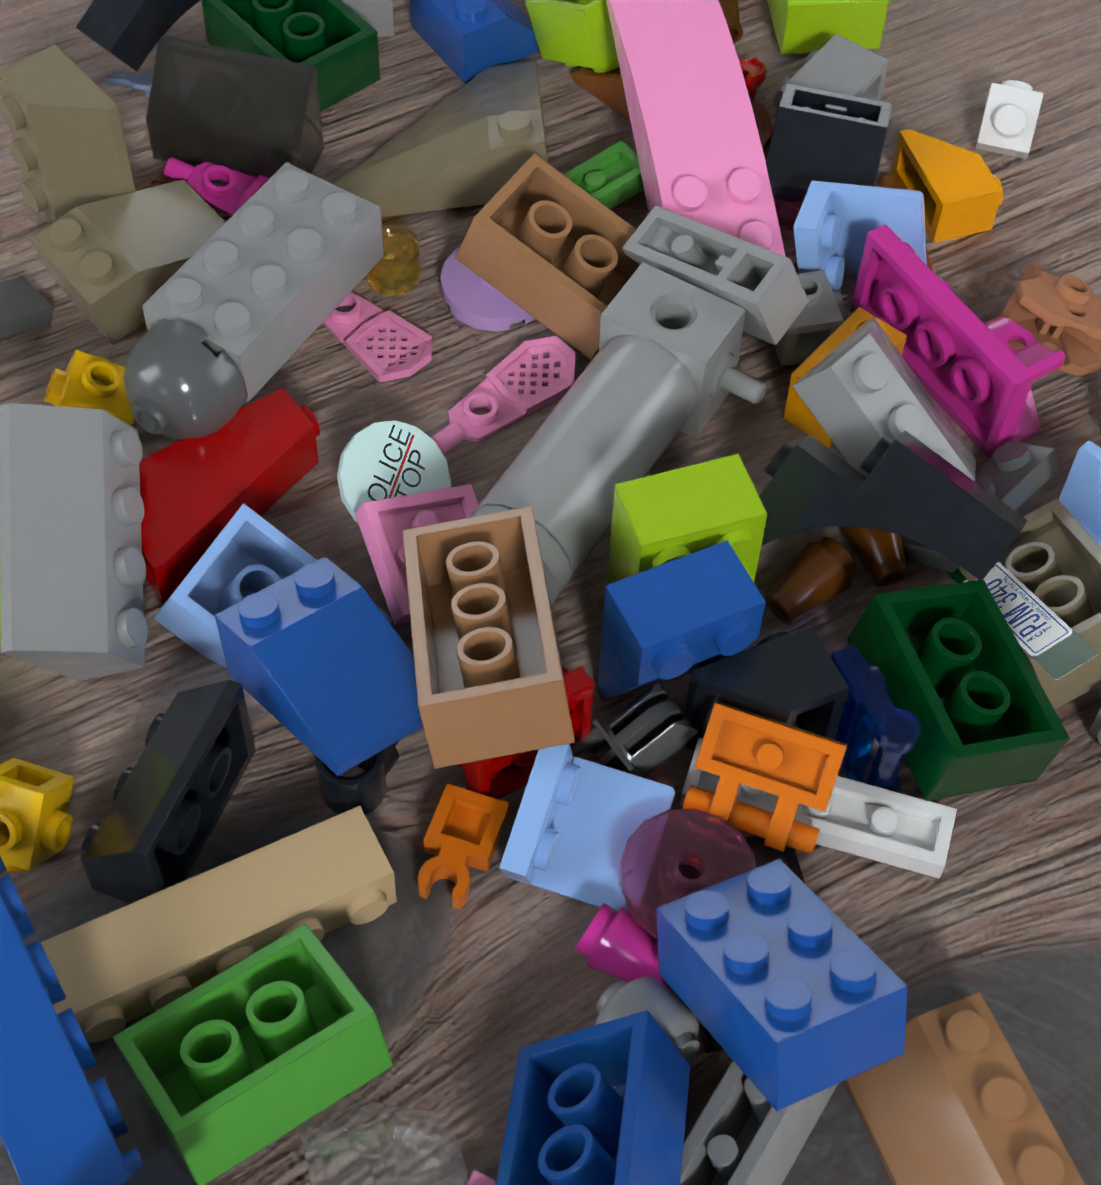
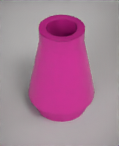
M603 903L575 948V951L589 959L585 966L627 982H631L639 977H656L668 987L669 984L659 974L658 940L623 906L618 912L606 903Z

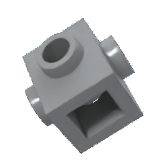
M824 270L797 273L809 302L778 344L774 345L781 366L803 363L844 322L845 310L842 296L838 291H832Z

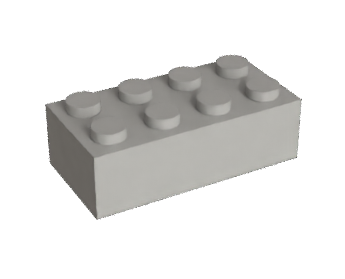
M286 162L142 305L147 330L150 331L159 321L167 319L180 320L204 332L208 337L201 343L203 346L208 348L216 357L224 350L234 360L245 380L248 393L246 403H248L383 258L384 247L380 206Z

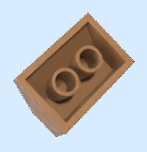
M981 992L916 1016L906 1023L904 1054L842 1082L893 1185H1085Z

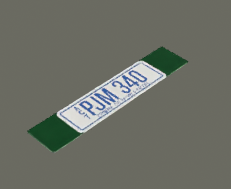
M997 561L984 578V581L1019 645L1055 680H1059L1097 656V652ZM958 568L953 573L944 571L956 583L968 582Z

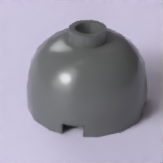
M163 319L145 333L129 353L123 376L126 395L133 408L132 414L137 423L149 433L161 434L175 440L202 438L217 432L238 413L248 397L245 380L234 360L224 350L216 357L208 348L201 344L208 335L180 320Z

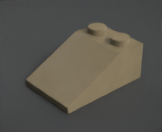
M182 179L76 206L30 239L53 280L113 345L146 322L142 305L226 222Z
M1058 499L1023 516L1027 520L1025 526L998 560L1097 652V656L1059 680H1055L1021 647L1054 710L1101 685V546ZM961 566L958 567L968 582L977 579Z

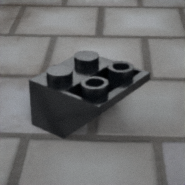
M786 83L766 162L772 193L786 201H799L805 199L811 181L875 187L893 104Z
M811 625L789 634L784 631L773 633L762 639L755 647L731 656L716 655L705 660L697 669L691 671L684 720L690 721L697 729L698 734L686 743L685 746L695 751L698 738H704L714 704L717 701L835 740L850 688Z

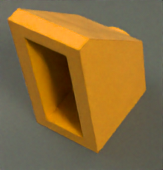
M911 129L899 131L891 172L896 176L901 189L920 191L924 194L925 230L931 241L937 243L992 230L998 207L1003 201V188L997 175L991 173L981 155Z

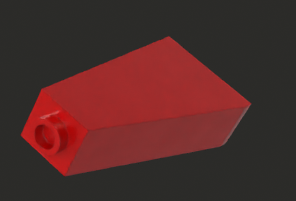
M283 387L239 409L238 413L217 432L202 438H183L142 459L139 463L140 496L144 504L141 537L142 555L146 564L145 580L162 603L168 600L243 503L259 516H262L319 463L316 437L320 435L319 424L309 407L305 404L298 406Z

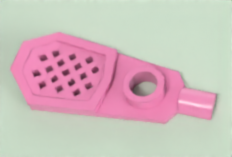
M353 291L323 321L328 329L378 382H387L412 376L432 361L433 336L392 311L382 310ZM343 305H349L354 308L348 312L336 310Z
M558 336L524 341L487 373L484 381L448 411L449 425L430 438L436 442L439 449L445 454L464 440L480 442L564 397L574 384L576 352ZM476 408H485L490 412L484 415H477L472 411Z

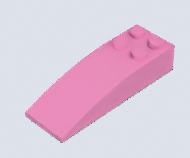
M606 0L649 213L656 205L785 256L766 161L753 108L719 0Z

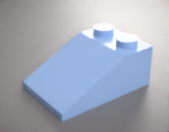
M243 503L153 619L202 656L227 668L214 615L240 602L246 596L257 593L297 572L303 566L318 560ZM379 608V610L391 624V622L393 621L392 617H390L387 613H385L383 610Z

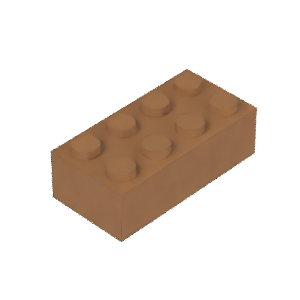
M532 506L402 530L418 707L434 768L471 763L575 743Z

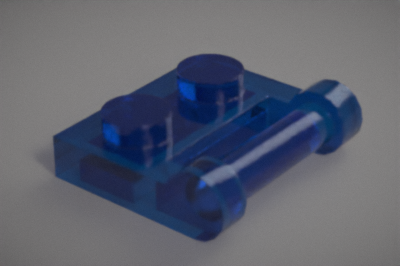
M854 644L831 654V659L850 688L835 738L837 741L848 744L841 767L850 780L899 793L901 781L898 773L905 753L911 751L917 743L921 726L913 713L904 709H896L889 698L888 687L882 673L875 665L867 664ZM876 738L879 748L874 760L871 751Z

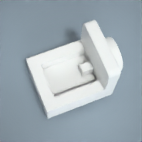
M1006 80L1002 84L991 83L975 149L1027 159L1044 93L1032 91L1031 85L1021 81Z

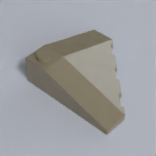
M537 60L484 68L473 77L472 81L456 93H452L443 99L409 129L401 131L376 150L374 155L367 161L338 179L336 186L380 206L381 218L487 204L533 154H536L548 163Z

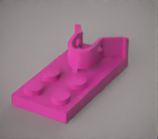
M886 224L868 232L850 311L854 313L860 307L907 335L902 357L930 396L988 458L993 455L998 447L1004 445L1007 441L1026 442L1035 437L1040 428V421L1031 385L1032 382L1062 366L1065 360L1063 350L1055 352L1039 344L1032 333L1008 318L997 317L983 323L953 293L949 284L943 279L938 278L916 255L914 249L908 243L903 242ZM1018 340L1025 347L1023 349H1014L1009 346L1008 342Z

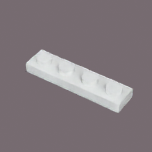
M698 738L683 787L680 806L684 804L690 785L715 793L720 776L694 768L703 742L702 738ZM837 776L827 810L823 812L799 804L795 821L820 829L816 842L818 845L940 879L947 859L957 809ZM741 784L737 801L774 813L779 796Z

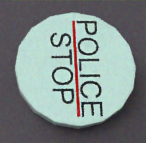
M400 421L376 422L352 436L340 455L337 481L341 500L356 522L355 512L362 503L451 488L452 483L447 460L436 442L418 427Z

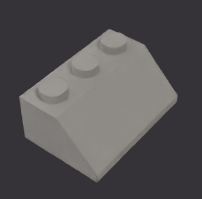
M874 317L867 320L792 385L850 466L863 476L867 477L869 474L860 466L880 439L884 437L890 443H893L906 430L975 481L976 458Z

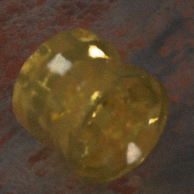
M386 225L382 227L384 256L366 275V280L369 286L377 293L385 296H400L415 289L420 282L419 241L416 234L408 228L399 225Z

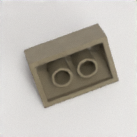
M55 44L0 71V91L2 98H0V113L6 124L11 128L14 140L9 143L10 152L23 172L25 181L20 184L21 192L34 212L43 211L54 222L76 206L136 191L118 105Z

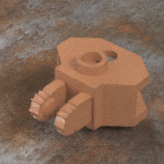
M1030 264L1024 270L1019 285L1000 317L1008 318L1034 335L1039 344L1055 352L1063 350L1065 360L1062 366L1057 369L1058 371L1077 377L1098 372L1101 368V298L1093 294L1092 288L1086 282L1075 276L1061 274L1058 277L1046 273V269L1042 266ZM1018 340L1008 342L1009 346L1014 349H1023L1025 347Z

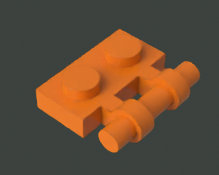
M717 701L714 704L694 768L720 776L715 793L690 785L682 810L707 818L706 826L724 832L730 826L765 838L764 846L782 852L788 846L812 855L820 829L795 821L799 804L823 812L827 810L848 744ZM741 784L779 796L774 813L737 801Z

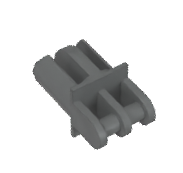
M655 683L605 725L595 719L592 723L596 727L583 740L573 745L571 750L575 757L617 770L625 765L628 769L626 773L648 779L647 775L694 738L698 731L690 721L683 720L684 715L679 706L673 701H668V692L660 683ZM606 744H609L612 749L600 759H597L594 754Z

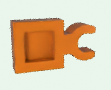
M446 784L423 840L424 852L436 857L426 861L419 871V897L427 899L431 892V887L436 881L448 879L456 884L452 892V907L460 910L467 903L470 896V874L468 868L472 867L488 872L510 816L509 802Z

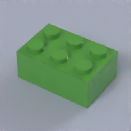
M306 923L112 1037L138 1091L197 1185H206L393 1066L374 1010Z

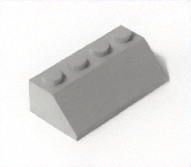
M20 403L0 405L1 653L78 681L146 667L145 643L148 638V625L144 616L143 582L146 578V564L142 555L141 537L144 504L140 496L139 463L143 455L142 444L136 428L102 409Z

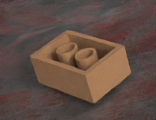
M536 154L529 158L473 218L455 257L456 260L590 360L599 351L601 314L640 266V264L629 258L622 249L637 229Z

